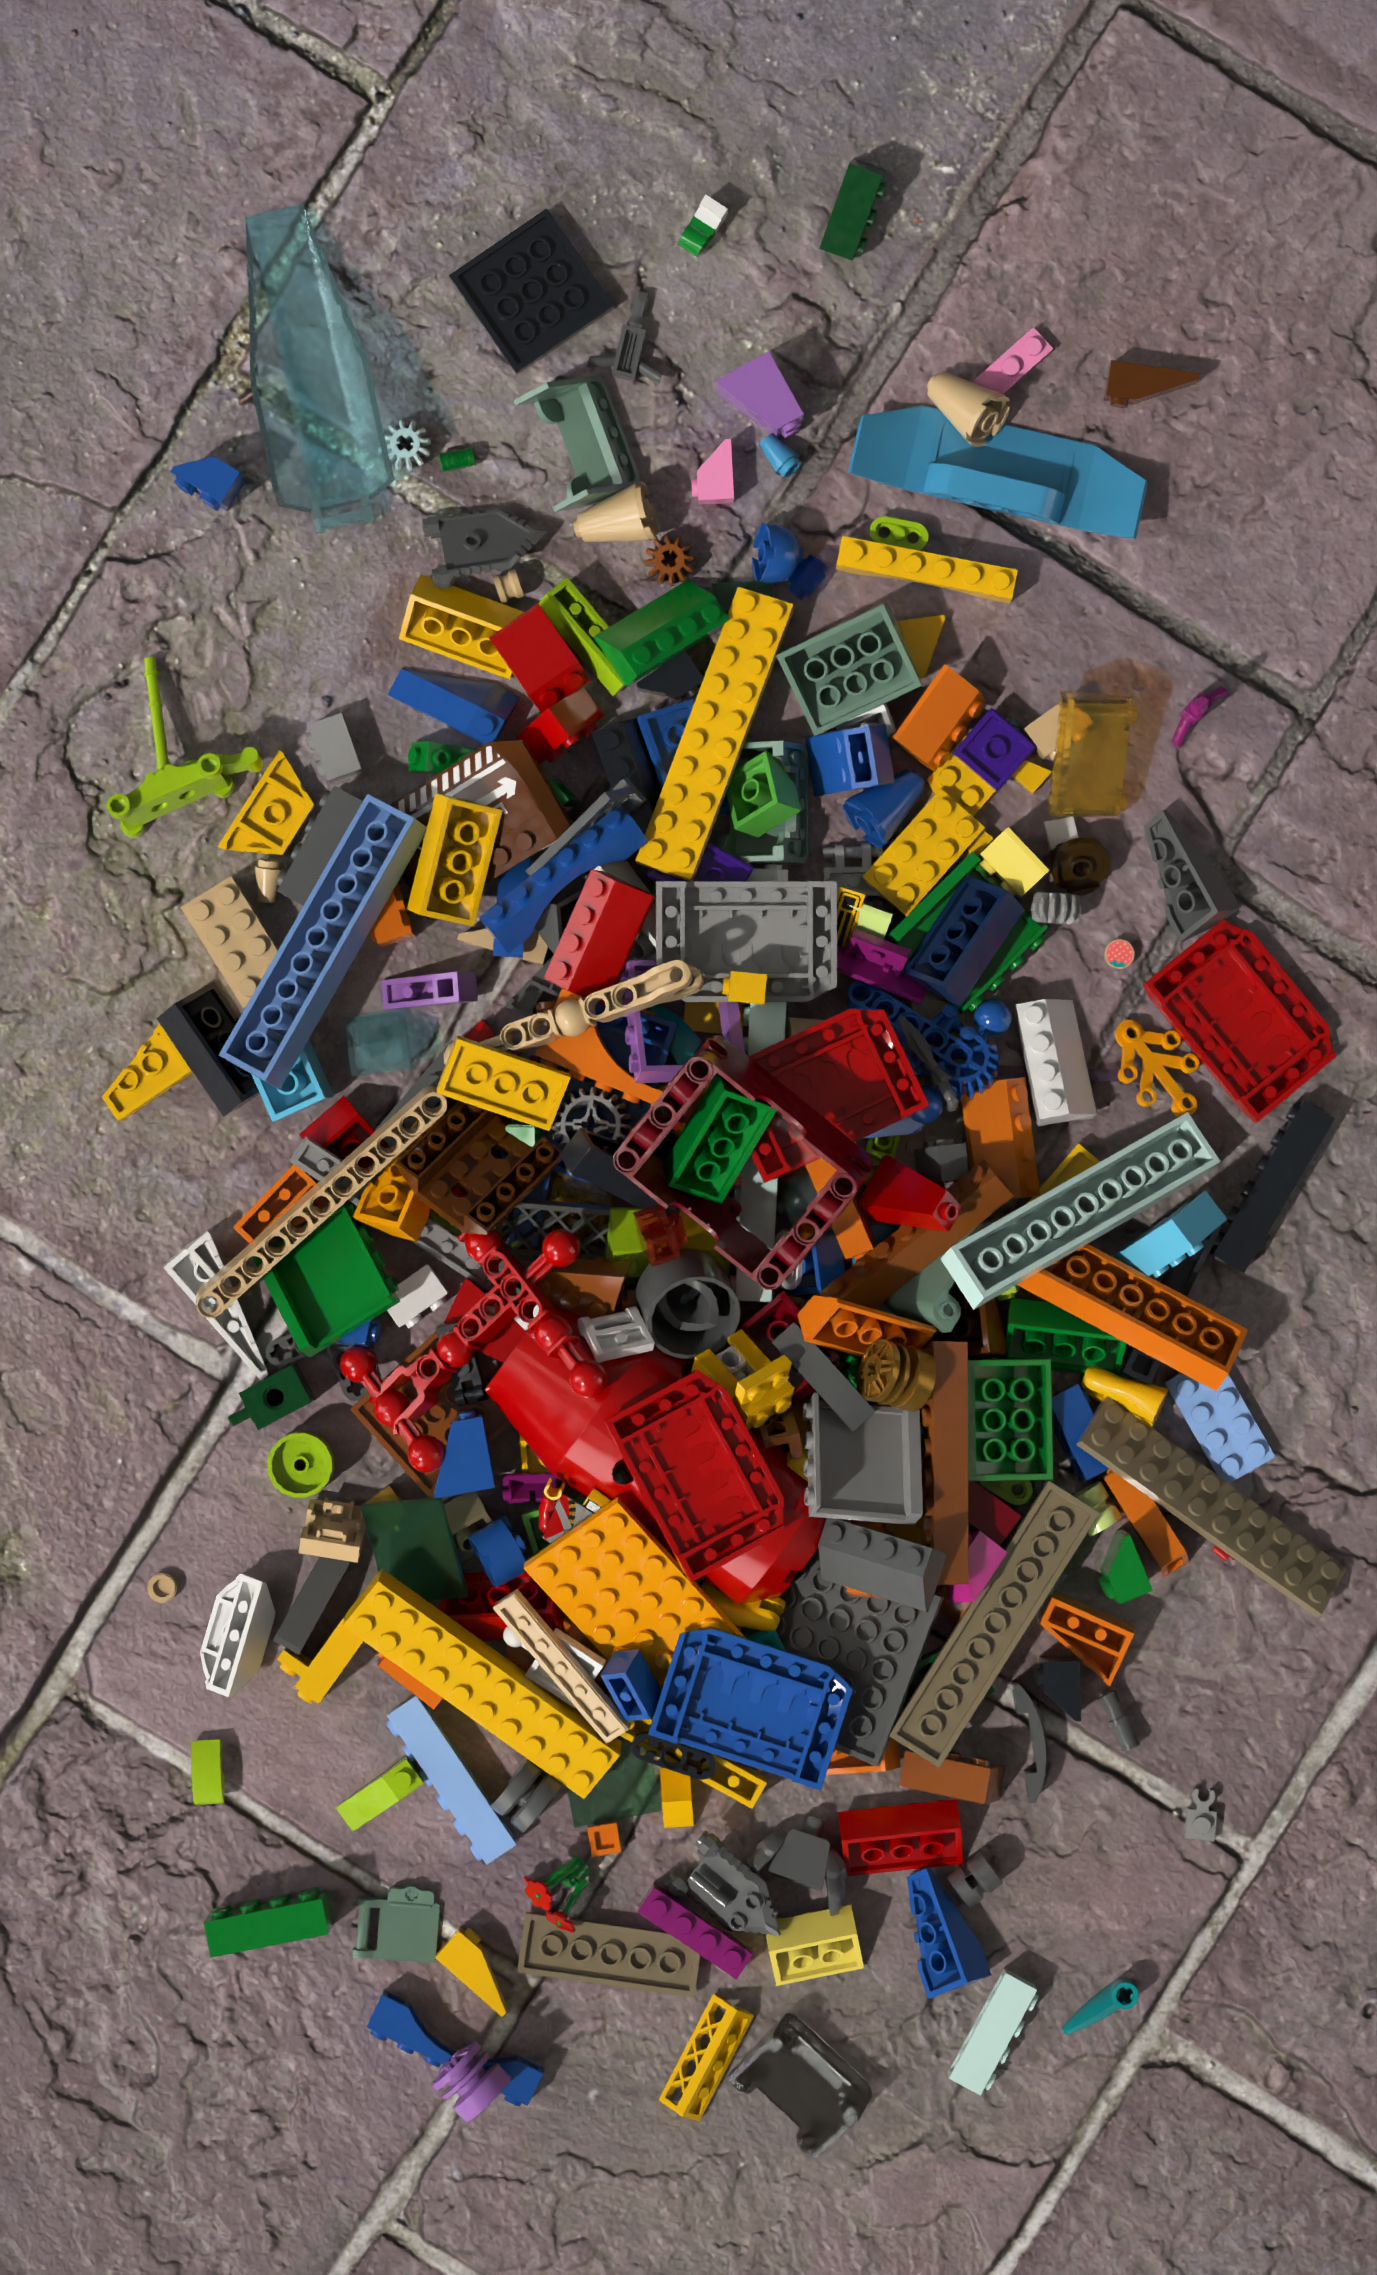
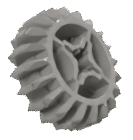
M591 1087L590 1095L586 1096L584 1089L581 1088L579 1089L580 1098L576 1099L572 1093H569L568 1099L571 1103L568 1105L566 1102L561 1101L560 1108L564 1112L557 1111L555 1119L560 1122H553L551 1129L559 1131L552 1135V1139L556 1142L561 1141L557 1147L562 1151L570 1142L567 1131L576 1134L579 1128H586L585 1130H587L592 1115L596 1127L599 1126V1128H594L593 1130L596 1134L610 1136V1133H614L612 1139L623 1143L627 1138L623 1134H627L632 1130V1126L625 1124L631 1120L630 1114H622L626 1110V1105L622 1103L615 1106L618 1102V1096L613 1095L607 1100V1091L602 1090L600 1096H597L596 1088ZM597 1106L609 1111L615 1118L616 1124H609L608 1121L598 1118ZM587 1107V1112L583 1118L573 1119V1122H569L575 1112Z

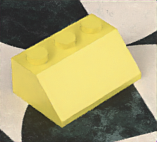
M851 1905L841 1906L839 1914L830 1916L829 1909L817 1912H806L802 1915L788 1918H777L781 1935L766 1934L776 1986L864 1968Z

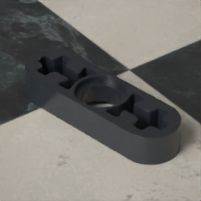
M647 1731L637 1733L632 1739V1753L639 1760L700 1780L711 1777L715 1771V1760L709 1752L648 1735L649 1732ZM647 1738L650 1740V1745L658 1748L659 1742L664 1743L660 1750V1759L654 1758L656 1751L647 1749L645 1754L641 1753L640 1747L636 1745L637 1742H643ZM671 1747L678 1748L682 1752L681 1760L675 1764L667 1762L664 1757L667 1749ZM687 1752L693 1753L690 1758L694 1761H700L702 1757L706 1758L710 1768H704L701 1773L697 1771L695 1764L689 1762L688 1769L683 1768L687 1760Z

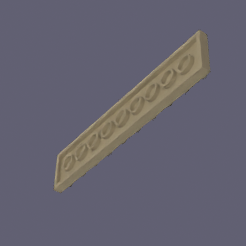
M1107 1396L1101 1401L1078 1440L1077 1446L1314 1617L1318 1618L1323 1614L1347 1568L1156 1430L1149 1428L1113 1399Z
M1049 1480L1046 1482L1004 1550L1008 1553L976 1601L970 1603L900 1714L889 1734L891 1738L940 1768L1096 1520L1099 1512Z

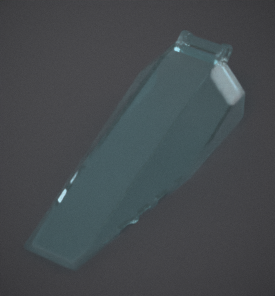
M301 204L245 217L249 292L250 384L277 504L280 507L312 513L316 534L325 533V529L360 521H366V523L374 522L375 519L370 500L395 480L367 356L304 205ZM360 502L362 504V509L322 518L321 511Z

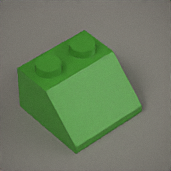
M764 751L734 770L726 795L735 830L760 837L802 811L796 785L770 752Z

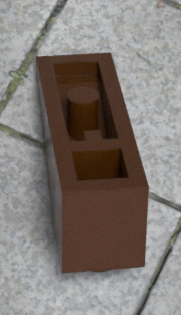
M1111 360L1108 367L1104 401H1110V405L1113 407L1127 408L1128 404L1134 405L1195 385L1199 380L1200 373Z

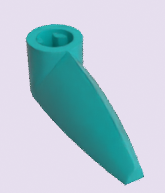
M659 1004L650 1007L652 1012H655L654 1016L678 1023L671 1052L678 1065H685L703 1044L691 1028L676 1014Z
M1118 1978L1112 1981L1088 2000L1063 2025V2032L1069 2035L1105 2019L1120 2009L1132 2008L1138 2001V1991L1134 1983L1127 1978ZM1124 1987L1126 1990L1130 1988L1127 1999L1117 1998L1120 1995L1118 1991L1120 1988Z

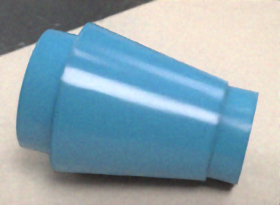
M773 434L766 436L759 444L776 474L782 475L783 478H788L794 474L802 464L799 460V454L778 438H775Z

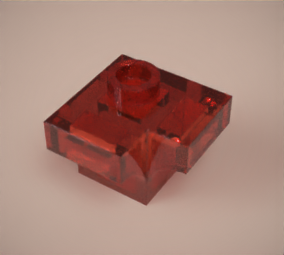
M659 1204L633 1213L642 1252L652 1267L680 1258L679 1248L688 1243L683 1219L679 1212L667 1216L665 1208Z

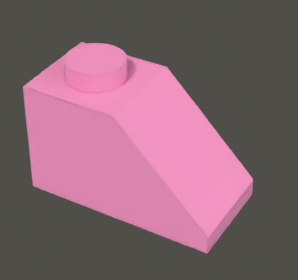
M725 439L697 470V479H691L692 497H698V505L734 503L731 439Z

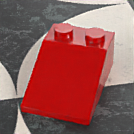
M538 603L489 637L514 677L541 714L547 708L568 697L590 681L586 672Z

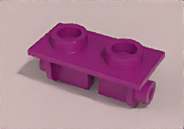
M550 1472L502 1474L503 1501H509V1504L530 1502V1495H536V1502H541L549 1478H553L551 1485L556 1489L561 1488L563 1481Z

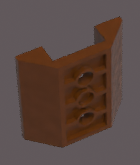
M458 1101L395 1162V1166L416 1197L463 1233L487 1235L562 1161L560 1156L562 1150L544 1137L531 1147L506 1131L508 1123L499 1118L497 1113ZM503 1150L507 1153V1156L503 1159H497L492 1156V1152ZM462 1188L468 1192V1195L459 1198L454 1196L452 1192L455 1189Z

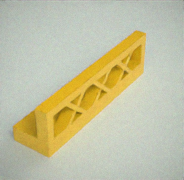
M713 1994L658 2100L680 2116L700 2122L754 2015L745 2009L733 2006L719 1995ZM718 2005L726 2009L722 2020L715 2023L714 2013ZM709 2033L710 2043L707 2048L701 2050L700 2040L703 2034ZM695 2059L696 2070L693 2075L688 2076L686 2067L689 2061ZM681 2086L683 2095L677 2104L670 2098L676 2087Z

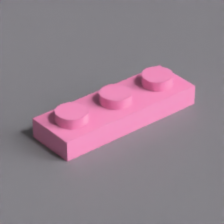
M1033 327L972 382L1005 394L1050 354L1053 348Z

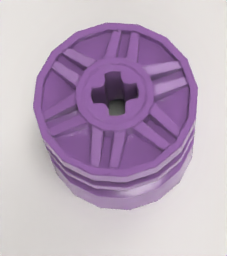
M476 2040L453 2054L440 2068L438 2075L431 2083V2087L435 2091H438L448 2083V2087L441 2095L444 2100L450 2098L455 2093L459 2095L453 2110L466 2123L480 2114L511 2080V2076L498 2063L492 2065L487 2070L483 2068L490 2055L487 2051L483 2052L476 2059L473 2058L481 2048V2045Z

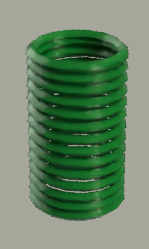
M472 447L439 453L442 472L476 466Z

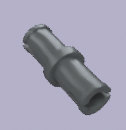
M1113 1690L1098 1697L1110 1721L1107 1724L1110 1729L1113 1728L1121 1745L1122 1752L1141 1745L1129 1722L1131 1717L1129 1713H1125L1117 1691Z

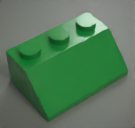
M1122 1528L1116 1530L1100 1568L1102 1577L1098 1578L1103 1593L1110 1600L1114 1599L1118 1604H1122L1149 1593L1153 1589L1130 1534Z

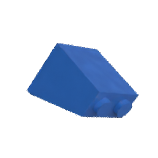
M477 1409L461 1411L458 1414V1418H454L452 1421L444 1459L434 1491L435 1498L486 1490L496 1486L484 1413L477 1414Z

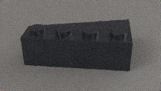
M579 1128L560 1154L566 1165V1171L577 1179L581 1178L672 1223L681 1209L674 1205H669L665 1209L614 1167L613 1156L622 1143ZM658 1156L665 1162L666 1158Z

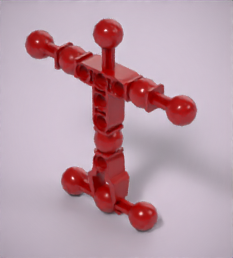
M462 1188L455 1189L452 1192L454 1196L459 1198L468 1195L467 1191ZM495 1228L487 1235L462 1233L458 1237L459 1241L465 1243L468 1255L478 1262L480 1266H483L485 1274L494 1284V1287L460 1319L458 1326L455 1325L452 1331H448L440 1337L437 1342V1348H431L429 1354L421 1356L408 1367L398 1366L384 1382L376 1373L378 1360L372 1350L359 1345L345 1350L340 1361L343 1375L352 1382H362L371 1394L368 1403L374 1404L373 1412L377 1421L386 1427L392 1428V1435L401 1434L409 1445L407 1453L409 1463L417 1471L429 1473L440 1468L444 1459L445 1449L442 1442L436 1437L423 1435L412 1420L417 1421L438 1402L437 1393L451 1378L452 1373L458 1371L457 1367H462L469 1363L474 1355V1349L480 1350L482 1348L481 1344L493 1339L517 1315L523 1322L529 1323L527 1326L529 1330L535 1331L534 1337L537 1345L544 1351H547L546 1354L549 1357L561 1358L570 1369L569 1383L575 1393L580 1397L592 1398L604 1391L608 1378L605 1368L597 1361L585 1360L574 1346L579 1342L580 1338L577 1335H572L573 1330L570 1323L560 1316L557 1311H554L553 1304L537 1285L555 1266H568L578 1258L580 1243L577 1236L571 1231L558 1229L547 1234L543 1240V1253L527 1269L523 1267L515 1256L508 1254L510 1250L508 1247L503 1246L501 1234ZM503 1260L504 1268L499 1272V1264ZM518 1283H521L522 1288L520 1293L517 1295L516 1286L518 1285ZM497 1303H500V1311L496 1315L495 1306ZM538 1304L539 1312L537 1316L534 1317L533 1310L534 1307ZM476 1323H478L479 1330L478 1333L475 1335L474 1326L476 1325ZM434 1363H436L437 1370L433 1375L432 1366L434 1365ZM410 1379L413 1380V1385L417 1388L418 1397L412 1403H410L406 1395L401 1391H397Z

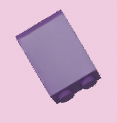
M770 352L761 355L717 380L716 391L718 395L768 433L773 434L775 438L783 435L786 439L800 431L799 426L803 423L804 414Z

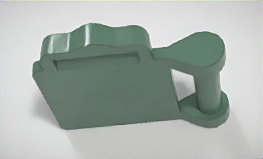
M408 1884L404 1887H390L387 1899L358 1896L356 1900V1906L359 1907L356 1947L352 1948L351 1957L425 1963L435 1962L440 1905L434 1902L435 1895L433 1890L422 1889L414 1884ZM371 1908H380L376 1949L368 1948Z

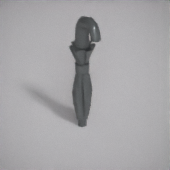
M905 1016L901 1017L898 1021L902 1025L901 1028L909 1048L919 1061L925 1065L928 1073H930L932 1088H938L945 1098L943 1107L948 1112L955 1111L958 1107V1099L949 1083L952 1077L939 1069L938 1064L933 1060L929 1044L922 1034L907 1021Z

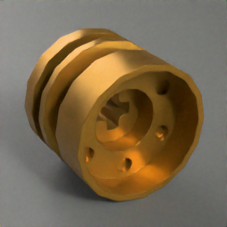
M887 1339L874 1341L864 1352L860 1361L857 1374L860 1394L868 1401L890 1405L904 1411L915 1412L928 1401L934 1388L936 1364L933 1356L928 1351L911 1346H903L901 1343H894Z

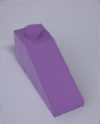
M449 972L381 980L384 1010L478 1001L476 972Z

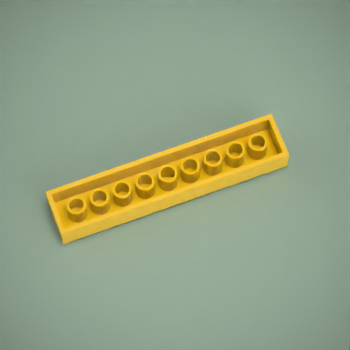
M381 1569L346 1613L343 1627L581 1798L585 1799L620 1756L621 1740L615 1738L606 1744L578 1709L570 1706L526 1677L524 1670L385 1570Z

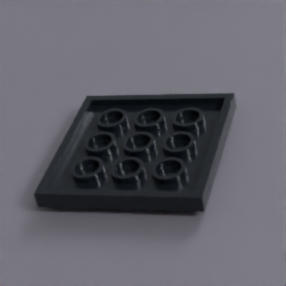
M547 208L449 275L455 287L516 375L614 308L613 303Z

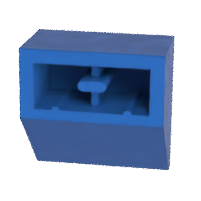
M215 456L173 466L170 471L175 478L174 483L178 485L179 489L190 496H193L194 492L200 495L199 498L203 500L205 505L217 512L219 508L225 511L229 510L246 482L239 471Z

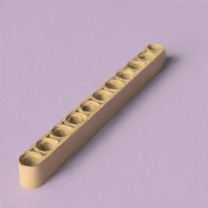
M428 1086L422 1089L206 1282L196 1294V1305L200 1315L205 1318H215L220 1315L435 1123L447 1109L446 1098L444 1095L436 1092L437 1087ZM437 1096L441 1101L437 1107L428 1108L424 1105L427 1098ZM408 1116H414L418 1119V1123L413 1128H405L402 1125L403 1120ZM391 1136L396 1139V1142L390 1148H383L380 1146L382 1138ZM369 1156L374 1161L370 1167L362 1168L357 1164L360 1158ZM339 1177H349L351 1179L350 1185L346 1188L336 1186L335 1182ZM324 1196L329 1199V1203L323 1208H318L313 1205L315 1198ZM297 1216H302L307 1220L306 1224L299 1228L292 1226L290 1223ZM274 1236H280L285 1240L282 1246L276 1248L270 1246L268 1242ZM251 1256H257L262 1259V1263L257 1267L248 1266L246 1261ZM229 1276H235L239 1278L240 1282L235 1287H228L224 1284V1280ZM207 1296H213L217 1298L218 1302L212 1307H206L202 1304V1300Z

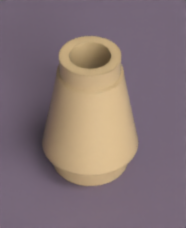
M258 859V866H255L259 902H276L277 890L279 888L276 882L284 869L281 868L282 861Z

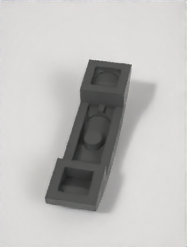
M795 1322L772 1341L773 1345L783 1355L785 1354L797 1371L827 1402L852 1432L875 1412L815 1344L804 1341L802 1330Z
M1013 1681L1011 1683L1015 1711L1017 1714L1028 1713L1035 1769L1023 1771L1027 1800L1029 1803H1036L1043 1785L1046 1769L1045 1737L1039 1715L1032 1700L1019 1682Z

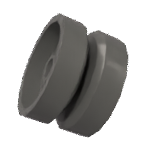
M529 1759L522 1763L490 1805L501 1816L508 1814L516 1804L519 1805L511 1818V1824L522 1833L526 1831L535 1819H538L543 1814L562 1785L561 1782L548 1773L538 1783L534 1782L542 1769Z

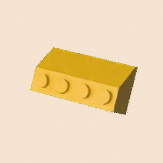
M420 574L410 594L399 639L510 680L512 672L489 637L524 612L455 586L441 589L440 586L434 587L433 578Z
M435 793L407 910L418 915L474 927L503 810Z

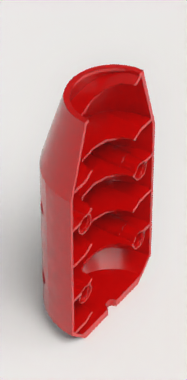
M554 1306V1311H557L560 1316L570 1323L573 1330L572 1335H577L580 1338L579 1342L574 1345L585 1360L591 1359L596 1361L585 1337L578 1330L577 1321L585 1316ZM528 1329L484 1390L550 1473L586 1498L593 1489L598 1490L612 1501L619 1497L677 1561L603 1420L690 1374L695 1358L682 1359L670 1356L662 1352L654 1344L653 1351L598 1362L605 1368L608 1375L607 1386L601 1394L592 1398H584L572 1390L569 1383L570 1369L561 1358L549 1357L546 1354L547 1351H544L537 1345L534 1337L535 1331ZM754 1427L748 1431L784 1497L783 1522L785 1524V1531L700 1578L735 1604L778 1598L792 1583L796 1573L804 1568L817 1550L827 1519L809 1517V1506L804 1503V1494L806 1487H808V1482L787 1466V1443L765 1448L759 1428ZM774 1429L769 1436L783 1433V1431ZM612 1472L619 1473L622 1476L623 1485L614 1481Z

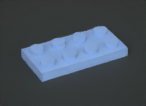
M1179 1373L1164 1382L1214 1472L1223 1480L1231 1483L1275 1458L1273 1451L1229 1375L1217 1391L1183 1373Z

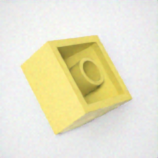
M1009 827L979 855L982 859L979 863L980 866L990 876L995 873L1003 881L1000 887L1009 890L1013 896L1016 895L1019 899L1049 871Z

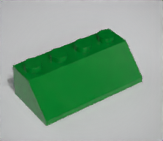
M686 580L593 638L626 687H628L683 651H687L718 632L730 619L713 594Z
M716 1073L662 1166L668 1186L722 1204L777 1110L775 1108L773 1110L770 1109L771 1105L760 1098L751 1101L726 1079Z
M1017 1298L1009 1299L1004 1330L1007 1355H1002L1001 1360L1051 1359V1370L1084 1374L1088 1367L1097 1366L1120 1375L1126 1348L1125 1342L1050 1302Z

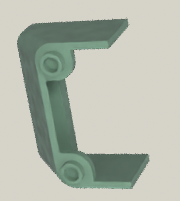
M589 376L546 382L514 400L515 406L534 403L537 415L541 420L548 424H558L577 475L576 478L570 480L567 484L568 499L553 506L555 512L582 508L602 501L640 481L638 469L608 388L601 378Z

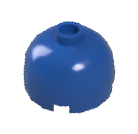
M762 523L759 526L753 548H758V560L752 557L754 578L756 581L764 583L782 582L791 577L797 565L802 564L803 548L799 547V542L794 532L785 526L775 523Z

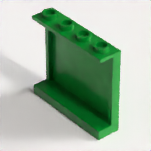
M973 851L886 937L889 942L910 950L908 961L966 875L1000 887L978 864L981 859ZM1024 911L961 1006L953 1004L957 1007L958 1012L962 1014L967 1008L972 1012L984 1000L981 994L987 988L993 991L1005 979L1001 974L1008 967L1013 971L1025 959L1021 954L1028 947L1034 950L1045 939L1042 933L1048 926L1045 924L1043 927H1040Z
M346 1201L262 1276L299 1351L310 1358L401 1302L396 1293L399 1291L397 1283L391 1275L387 1276L383 1268L386 1266L384 1258L379 1251H374L371 1242L374 1241L371 1233L365 1226L362 1227L358 1220L353 1218L357 1207L352 1202L348 1203ZM285 1240L280 1241L272 1247L276 1248L282 1246ZM252 1256L256 1266H259L262 1263V1259Z

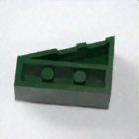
M854 158L851 160L819 249L851 261L854 260L856 254L862 256L867 242V238H864L863 234L866 226L872 227L877 214V210L873 209L876 199H882L887 181L883 179L887 170Z

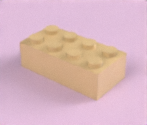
M230 876L180 908L241 1006L245 1009L279 949L235 878Z

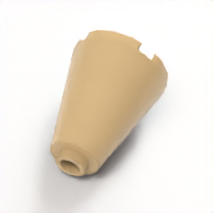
M947 372L935 374L927 384L928 397L963 438L976 448L987 443L984 439L989 434L995 436L999 432L1009 414L1010 407L1006 405V401L1010 400L1007 396Z
M643 481L636 482L578 513L577 520L573 521L577 538L582 537L584 542L656 540L658 537L655 534H659L658 522L653 503L650 504L648 499L645 498V495L650 494L646 484Z

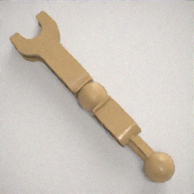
M673 960L658 965L642 975L588 995L586 999L583 997L579 998V1000L567 999L560 1003L555 1010H547L548 1014L537 1013L504 1026L500 1035L479 1043L505 1052L509 1050L519 1053L527 1052L552 1043L559 1037L579 1036L589 1026H597V1022H609L657 1004L679 1000L695 994L702 989L704 977L698 968L688 965L681 960ZM692 974H693L694 977H695V981H694V983H693L692 986L688 987V986L691 984V982H692ZM632 990V1002L624 1005L622 1000L624 993ZM600 1000H604L605 1011L600 1015H596L595 1005ZM548 1020L550 1029L547 1034L541 1035L540 1025ZM520 1030L522 1041L518 1045H514L512 1042L513 1034ZM454 1042L449 1044L444 1052L445 1065L447 1063Z

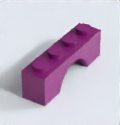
M655 1882L637 1907L639 1914L735 1979L738 1978L753 1956V1949L698 1916L684 1905L680 1899L673 1897L667 1890Z

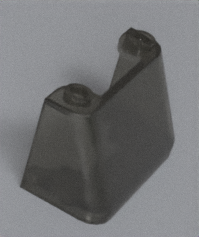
M786 2013L777 2021L727 2077L735 2089L740 2092L749 2094L758 2088L799 2127L796 2134L798 2147L814 2160L860 2120L872 2097V2089L868 2082L799 2017L792 2013Z

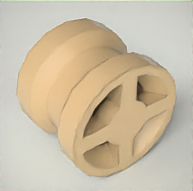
M515 568L509 570L506 575L501 576L497 574L492 576L502 604L507 603L513 597L518 599L524 597Z

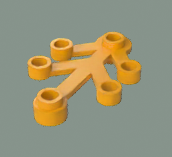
M1134 1020L1122 1021L1115 1030L1116 1041L1122 1047L1121 1068L1118 1071V1079L1124 1084H1129L1137 1078L1138 1071L1133 1065L1134 1053L1136 1052L1142 1060L1140 1091L1136 1095L1137 1103L1142 1107H1149L1156 1101V1093L1152 1089L1154 1075L1172 1097L1171 1109L1174 1115L1180 1117L1188 1112L1191 1116L1197 1109L1196 1098L1190 1093H1184L1164 1067L1180 1069L1184 1073L1189 1074L1199 1067L1198 1057L1194 1054L1179 1057L1151 1052L1146 1044L1162 1045L1166 1050L1175 1049L1181 1042L1180 1035L1173 1030L1165 1034L1144 1031L1142 1026ZM1128 1029L1133 1031L1135 1034L1134 1038H1130L1127 1035ZM1167 1036H1171L1174 1039V1045L1168 1043ZM1186 1059L1192 1061L1193 1068L1187 1067ZM1124 1070H1129L1132 1077H1125ZM1143 1093H1147L1150 1096V1102L1143 1099ZM1183 1099L1190 1103V1108L1184 1107Z

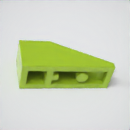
M406 1756L339 1804L336 1809L350 1829L355 1831L424 1783V1780L415 1763Z

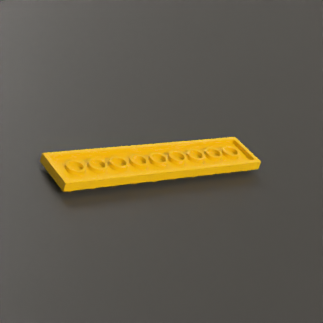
M741 587L737 588L727 615L730 620L723 625L645 833L648 842L640 847L635 861L637 864L693 882L776 660V655L779 652L795 609L794 604Z

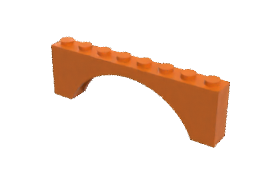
M562 988L553 1010L567 999L579 1000L582 996ZM549 1021L546 1025L543 1035L547 1034L550 1029ZM589 1026L579 1036L559 1037L552 1043L538 1047L534 1054L542 1058L540 1064L557 1069L558 1065L569 1069L568 1073H570L571 1077L583 1082L585 1077L596 1080L595 1087L609 1093L612 1092L613 1088L624 1092L622 1098L639 1104L640 1100L651 1103L652 1106L664 1092L644 1083H635L634 1077L621 1067L607 1049L598 1026ZM705 1093L699 1094L683 1114L686 1117L683 1124L687 1125Z

